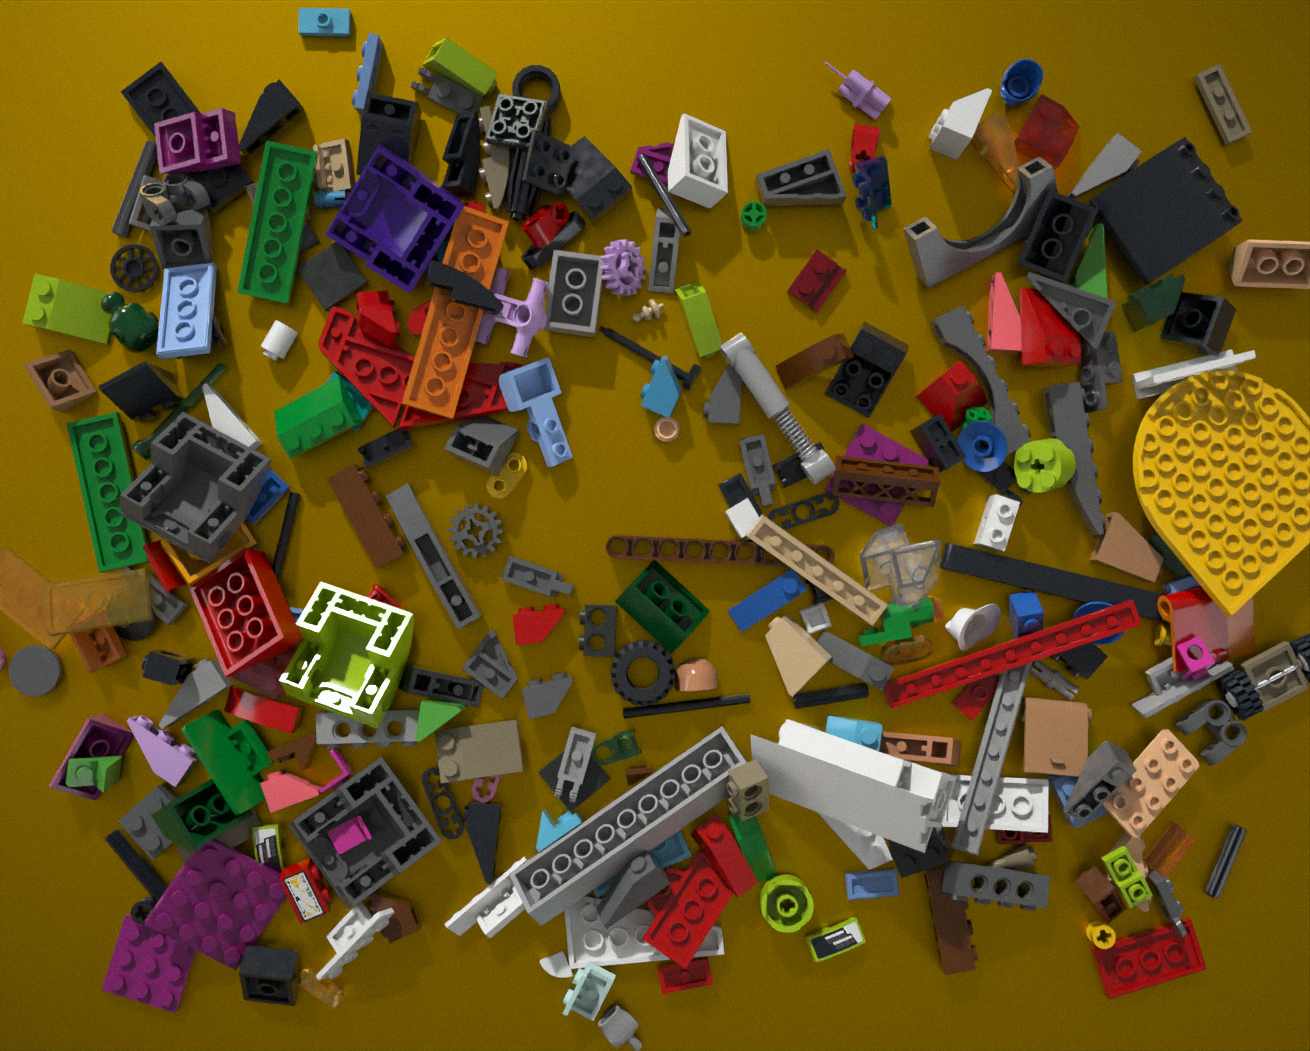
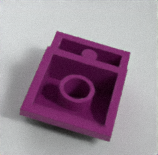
M220 108L203 114L191 112L154 123L160 174L197 172L241 163L236 115L232 111Z

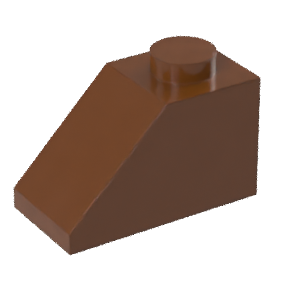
M1095 866L1090 870L1084 871L1078 880L1074 882L1082 895L1107 925L1127 909L1116 888Z

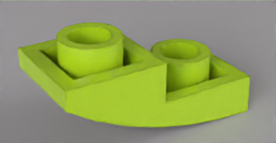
M1124 845L1101 857L1110 877L1129 908L1153 896L1144 876L1138 871L1128 849Z

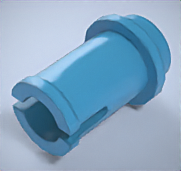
M319 189V191L314 192L315 207L324 209V207L342 206L346 199L337 200L336 198L347 197L346 190L323 191V189Z

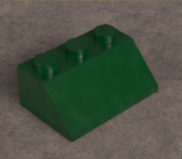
M653 560L615 601L671 654L688 638L710 612L656 560Z
M210 779L168 803L151 816L166 839L193 852L252 816L253 813L248 809L240 815H235L214 781Z

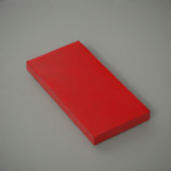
M1190 918L1180 920L1187 932V935L1182 938L1178 935L1172 923L1117 939L1114 945L1108 949H1101L1097 946L1091 947L1106 998L1113 999L1206 970L1207 967L1192 920Z

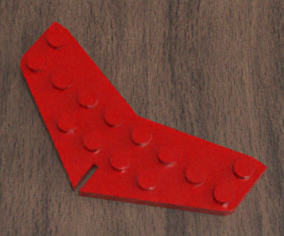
M332 306L318 342L321 353L394 429L402 407L405 408L398 427L399 431L509 411L500 389L499 377L504 373L525 366L515 362H501L500 364L469 363L454 417L449 419L402 404L415 356L396 344L395 347H388L361 330L356 317L345 309Z

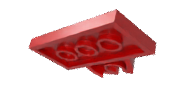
M701 851L697 852L685 872L677 868L663 869L670 881L666 892L662 895L655 894L645 901L655 919L642 937V940L684 969L689 965L733 895V891Z

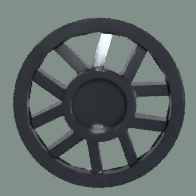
M137 244L120 248L114 254L110 264V273L114 282L120 288L130 292L146 291L147 288L153 286L160 270L156 256L148 248ZM134 249H139L137 258H134ZM128 251V259L121 257V254ZM144 251L147 254H149L150 257L143 259ZM118 259L125 262L123 267L116 265ZM153 261V265H154V266H152V267H146V266H145L146 263H149V262ZM115 269L121 270L123 273L117 277ZM153 271L151 278H149L146 272ZM129 276L130 278L126 285L122 284L121 282ZM144 277L148 282L142 285L140 278ZM134 281H136L138 287L136 288L131 287Z

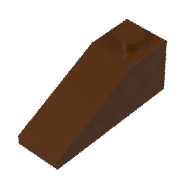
M834 334L776 365L785 389H788L853 358L854 355L845 335Z

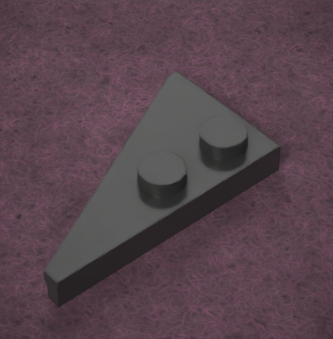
M1029 272L1027 279L1035 288L1041 292L1093 348L1098 349L1116 301Z

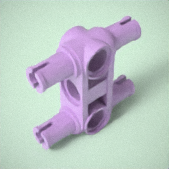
M496 267L489 291L501 301L504 307L499 314L484 310L475 341L488 345L494 323L497 324V321L516 327L515 330H517L510 353L527 357L533 335L535 336L538 331H541L547 322L543 302L549 283L533 278L528 298L522 302L505 296L504 291L511 271Z

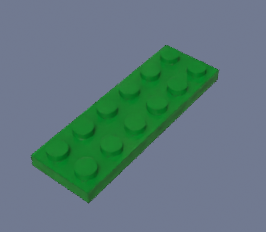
M266 141L237 293L290 304L319 155L317 151Z
M114 412L66 423L99 573L150 562L143 549V545L148 544L145 528L120 515V494L134 481L120 413Z

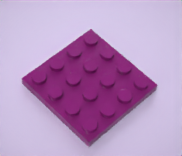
M214 838L191 853L145 919V925L236 970L243 961L247 946L255 944L287 896L279 882L280 873Z

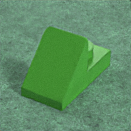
M122 756L69 759L66 784L68 787L96 785L102 792H105L119 781Z

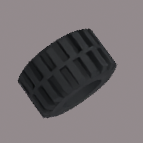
M649 640L633 641L625 645L615 656L611 667V681L615 691L623 700L629 701L636 706H648L649 704L658 703L667 696L675 680V666L672 657L660 644ZM637 658H649L658 667V678L650 687L639 688L629 680L628 668Z

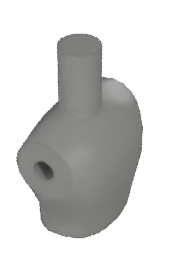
M618 1005L612 1006L598 1021L604 1036L615 1048L627 1042L634 1051L640 1050L643 1044L634 1035L639 1023L631 1014L621 1009Z

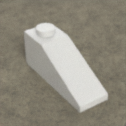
M205 383L202 388L212 427L254 450L262 444V441L214 386Z

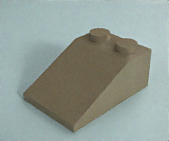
M518 720L435 731L441 783H453L524 771Z

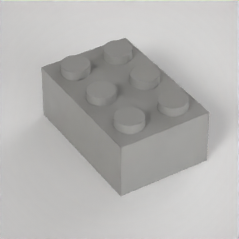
M560 250L553 251L545 310L547 322L544 327L545 331L596 338L603 287L601 277L604 275V270L600 269V266L604 265L601 256Z

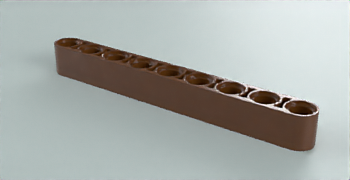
M615 534L606 542L608 555L616 559L789 567L777 557L773 560L765 559V549L750 540ZM619 539L623 541L625 549L621 553H615L611 550L610 544L613 540ZM644 540L650 544V551L648 553L640 554L637 552L636 544L639 541ZM665 542H672L676 546V551L672 555H665L661 551L662 545ZM691 543H698L701 546L702 550L698 556L693 557L687 553V547ZM803 543L816 553L820 549H826L829 555L827 561L831 564L834 562L835 554L829 546L819 543ZM717 544H723L727 548V553L722 558H717L713 555V548ZM744 545L752 548V555L748 559H742L738 555L740 547Z

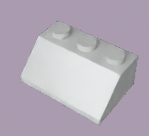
M984 89L954 101L948 110L943 109L928 139L932 140L929 149L957 160L971 141L992 90Z

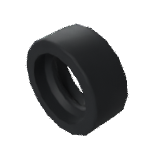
M527 66L516 74L512 83L513 96L523 97L522 87L527 80L534 77L546 79L551 86V96L547 101L549 107L546 114L549 115L557 108L561 99V88L557 76L551 69L545 66Z

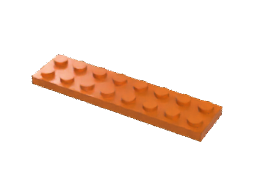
M464 206L453 223L442 263L466 273L490 290L509 221ZM435 288L402 404L453 419L484 310L449 302L450 291Z

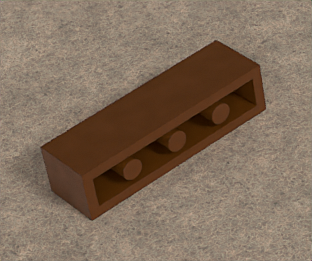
M352 464L327 478L376 569H382L407 555L405 550L408 547L403 536L401 534L397 535L392 526L395 525V521L388 511L384 512L380 504L383 503V500L376 489H371L368 483L371 478L364 467L360 468L359 465Z
M945 864L924 870L923 874L939 966L944 975L975 970L974 961H978L975 945H971L970 935H973L971 920L966 918L965 910L969 909L968 899L967 902L951 899L950 893L942 891Z

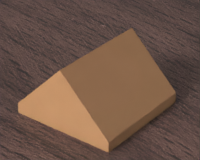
M70 349L24 364L26 371L52 410L66 413L97 392Z

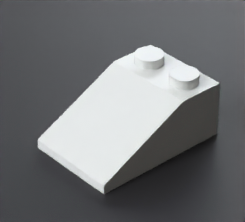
M685 113L681 116L668 168V192L707 208L713 207L728 193L726 131Z

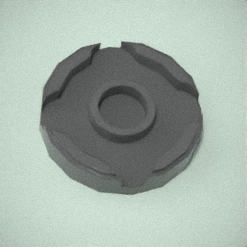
M42 645L27 646L19 650L13 656L9 665V678L13 687L20 693L28 696H41L53 691L63 674L62 662L58 654Z

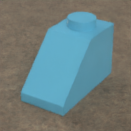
M828 715L825 733L879 751L883 725L878 722Z

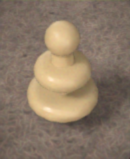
M650 299L648 302L649 308L643 305L641 307L642 312L634 313L632 320L639 322L642 318H645L647 321H650L652 314L656 319H660V309L664 308L663 303L657 305L654 299Z

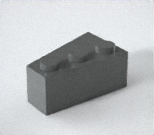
M829 149L759 173L755 179V185L764 206L843 204L847 197Z

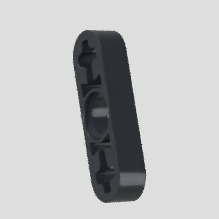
M577 211L569 213L567 223L556 234L554 240L542 249H537L534 244L531 245L523 253L522 261L530 270L538 268L553 255L554 250H559L584 228L586 222Z
M827 492L776 508L768 514L767 518L772 521L775 518V513L778 512L780 516L787 515L789 513L786 509L791 508V515L796 523L791 524V519L783 521L781 528L786 530L830 516L837 512L840 503L837 496ZM824 497H827L829 501L833 500L834 505L831 506V511L822 508L817 510L820 515L815 516V508L811 501L815 500V505L824 502ZM799 505L809 507L810 516L807 519L797 517L796 509Z
M430 767L422 775V785L442 835L447 839H456L463 833L465 822L449 783H441L439 779L437 781L439 789L444 786L446 790L439 791L433 796L431 791H435L436 787L433 782H428V778L431 777L430 772L439 776L440 772L439 767ZM439 796L449 798L450 807L447 810H441L437 807L436 800ZM454 810L455 814H452L450 817L454 824H459L456 833L446 829L449 825L448 817L442 819L441 815H447Z

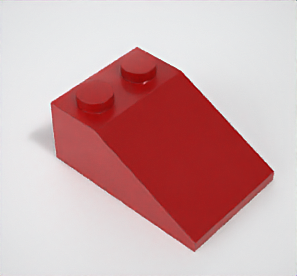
M1020 288L1022 365L1048 368L1080 365L1081 343L1077 330L1037 289Z

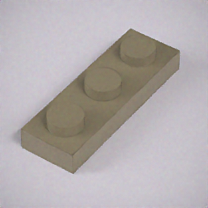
M1221 64L1198 73L1194 79L1225 145L1251 134L1252 130Z

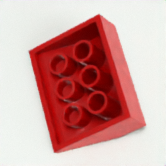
M244 548L189 587L225 677H230L277 656L303 640L265 551Z

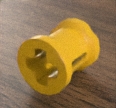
M1158 624L1155 630L1154 644L1156 646H1161L1162 644L1172 646L1171 628L1166 627L1165 624Z
M1093 920L1088 924L1085 930L1086 936L1097 947L1108 949L1114 945L1116 934L1112 928L1100 920ZM1103 930L1104 932L1101 933L1102 938H1097L1100 936V931Z

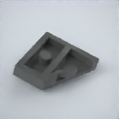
M492 629L461 668L502 700L518 680L495 631Z

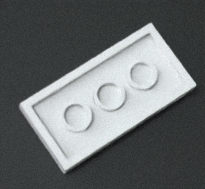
M953 775L957 778L942 822L943 827H957L971 776ZM999 777L985 829L1048 833L1049 780Z

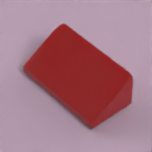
M160 540L143 545V549L165 591H176L187 585L162 548Z

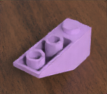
M140 715L128 718L127 723L153 772L174 787L184 784L200 760L195 755L194 749L186 744L180 745L174 741L175 737L166 730H158L152 726L154 723L145 716Z

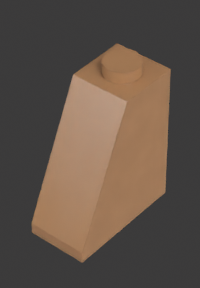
M1116 512L1107 513L1105 518L1106 528L1103 529L1104 534L1099 535L1090 561L1144 582H1155L1156 579L1158 580L1164 569L1162 565L1164 558L1121 514Z

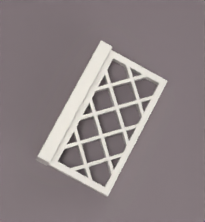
M1231 349L1221 352L1219 357L1207 355L1133 374L1131 378L1137 400L1162 394L1173 385L1191 376L1209 371H1238V364L1256 358V354L1252 350L1234 355Z

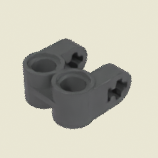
M184 173L169 174L162 179V183H149L140 189L146 215L161 225H166L177 219L174 208L190 206L195 210H199L210 204L208 193L204 187Z
M1203 699L1176 722V726L1184 735L1193 733L1203 724L1209 727L1215 740L1200 752L1201 757L1209 766L1215 765L1224 759L1238 746L1243 744L1247 737V729L1232 715L1229 706L1225 702L1216 699ZM1215 706L1217 714L1214 718H1211L1209 711ZM1232 726L1233 735L1227 738L1226 730Z

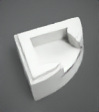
M564 950L540 960L541 966L550 975L567 978L574 974L573 970L570 969Z

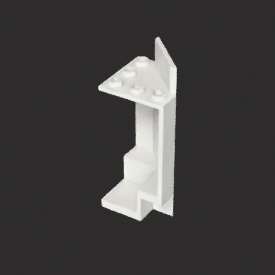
M788 719L780 728L778 744L750 734L752 760L757 759L769 777V794L923 853H925L933 827L941 828L957 778L956 776L890 756L822 732L817 727Z

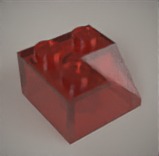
M1041 94L1032 106L1010 147L1031 159L1040 156L1053 166L1055 170L1062 163L1072 146L1079 125L1063 105Z

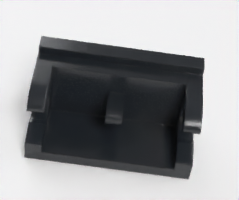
M941 413L910 431L924 456L929 460L930 466L938 467L939 473L967 458Z
M399 428L359 447L358 451L364 458L363 463L365 467L373 470L417 447L408 429L399 431Z
M821 442L813 445L817 447L818 450H824V447ZM796 453L772 466L783 489L807 478L800 465L803 462L801 457H799L800 453Z

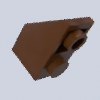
M379 888L369 895L368 903L373 914L392 908L395 912L388 919L389 924L380 930L382 936L388 938L389 943L419 931L422 923L412 901Z

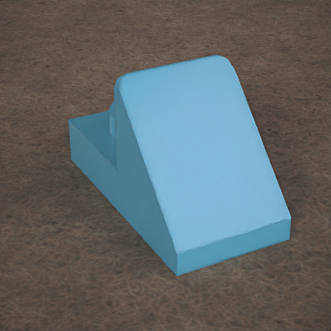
M543 809L536 845L538 852L582 823L583 818L578 810L572 814L570 811H567L557 819L559 823L555 824L547 810Z

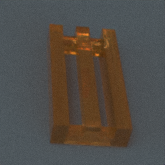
M1171 822L1143 861L1146 862L1150 870H1156L1162 877L1168 876L1194 842L1195 838L1176 823ZM1177 831V833L1175 834V836L1171 839V841L1168 843V845L1165 847V849L1161 852V854L1158 856V858H1157V859L1155 860V862L1152 864V862H1153L1154 859L1157 857V855L1160 853V851L1164 848V846L1167 844V842L1170 840V838H1171V837L1174 835V833ZM1182 837H1185L1184 841L1174 852V854L1164 865V867L1161 870L1158 869L1160 865L1163 863V861L1167 858V856H1169L1170 853L1173 851L1174 847L1180 841V839Z

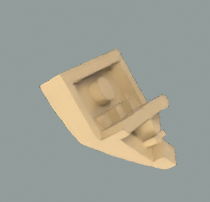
M343 138L321 143L320 146L314 144L313 151H317L319 155L313 182L325 191H351L354 187V177L349 141Z

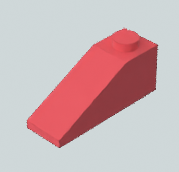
M995 273L990 277L986 353L1016 355L1022 351L1021 318L1002 274Z

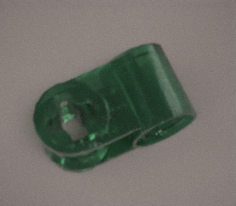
M630 728L596 742L592 748L593 760L599 765H608L641 754L643 751L641 748H638L633 734L635 729ZM625 739L628 740L630 749L627 748ZM600 746H607L611 753L608 758L600 759L596 755V750Z

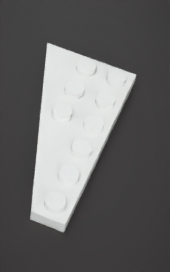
M585 895L564 910L570 969L585 968L588 961L597 966L670 960L642 940V937L655 919V916L647 908L637 907L608 929L604 927L596 909L603 898ZM713 925L694 957L724 954L721 926Z

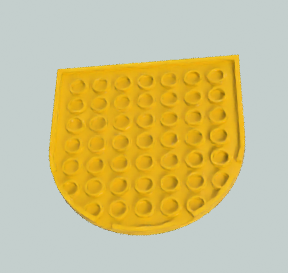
M1219 370L1209 371L1184 379L1166 390L1152 404L1145 414L1136 435L1133 451V475L1139 501L1153 528L1226 617L1237 612L1310 543V418L1290 396L1281 389H1274L1262 382V378L1238 371Z

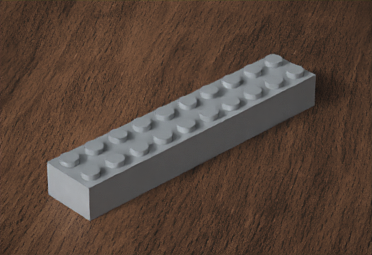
M723 726L509 873L527 913L541 926L619 873L626 864L646 850L649 852L729 796L726 783L729 782L728 771L747 763V761Z

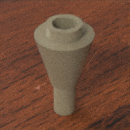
M1025 842V844L1006 854L1004 858L988 862V864L992 867L1008 869L1035 868L1033 862L1038 860L1033 846L1027 847Z

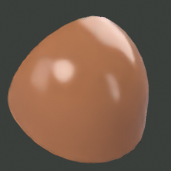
M700 657L689 658L683 661L676 670V691H700L719 688L717 671L712 663Z

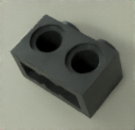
M585 604V609H580V625H584V635H579V650H584L583 656L615 657L617 605ZM595 610H600L605 614V622L601 625H596L591 620V614ZM594 636L602 637L605 642L604 648L594 650L590 645L591 638Z

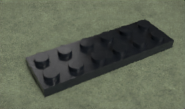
M159 62L121 91L154 136V123L191 112L202 114L162 62ZM240 163L217 169L184 173L204 187L210 199L208 207L214 214L254 184Z

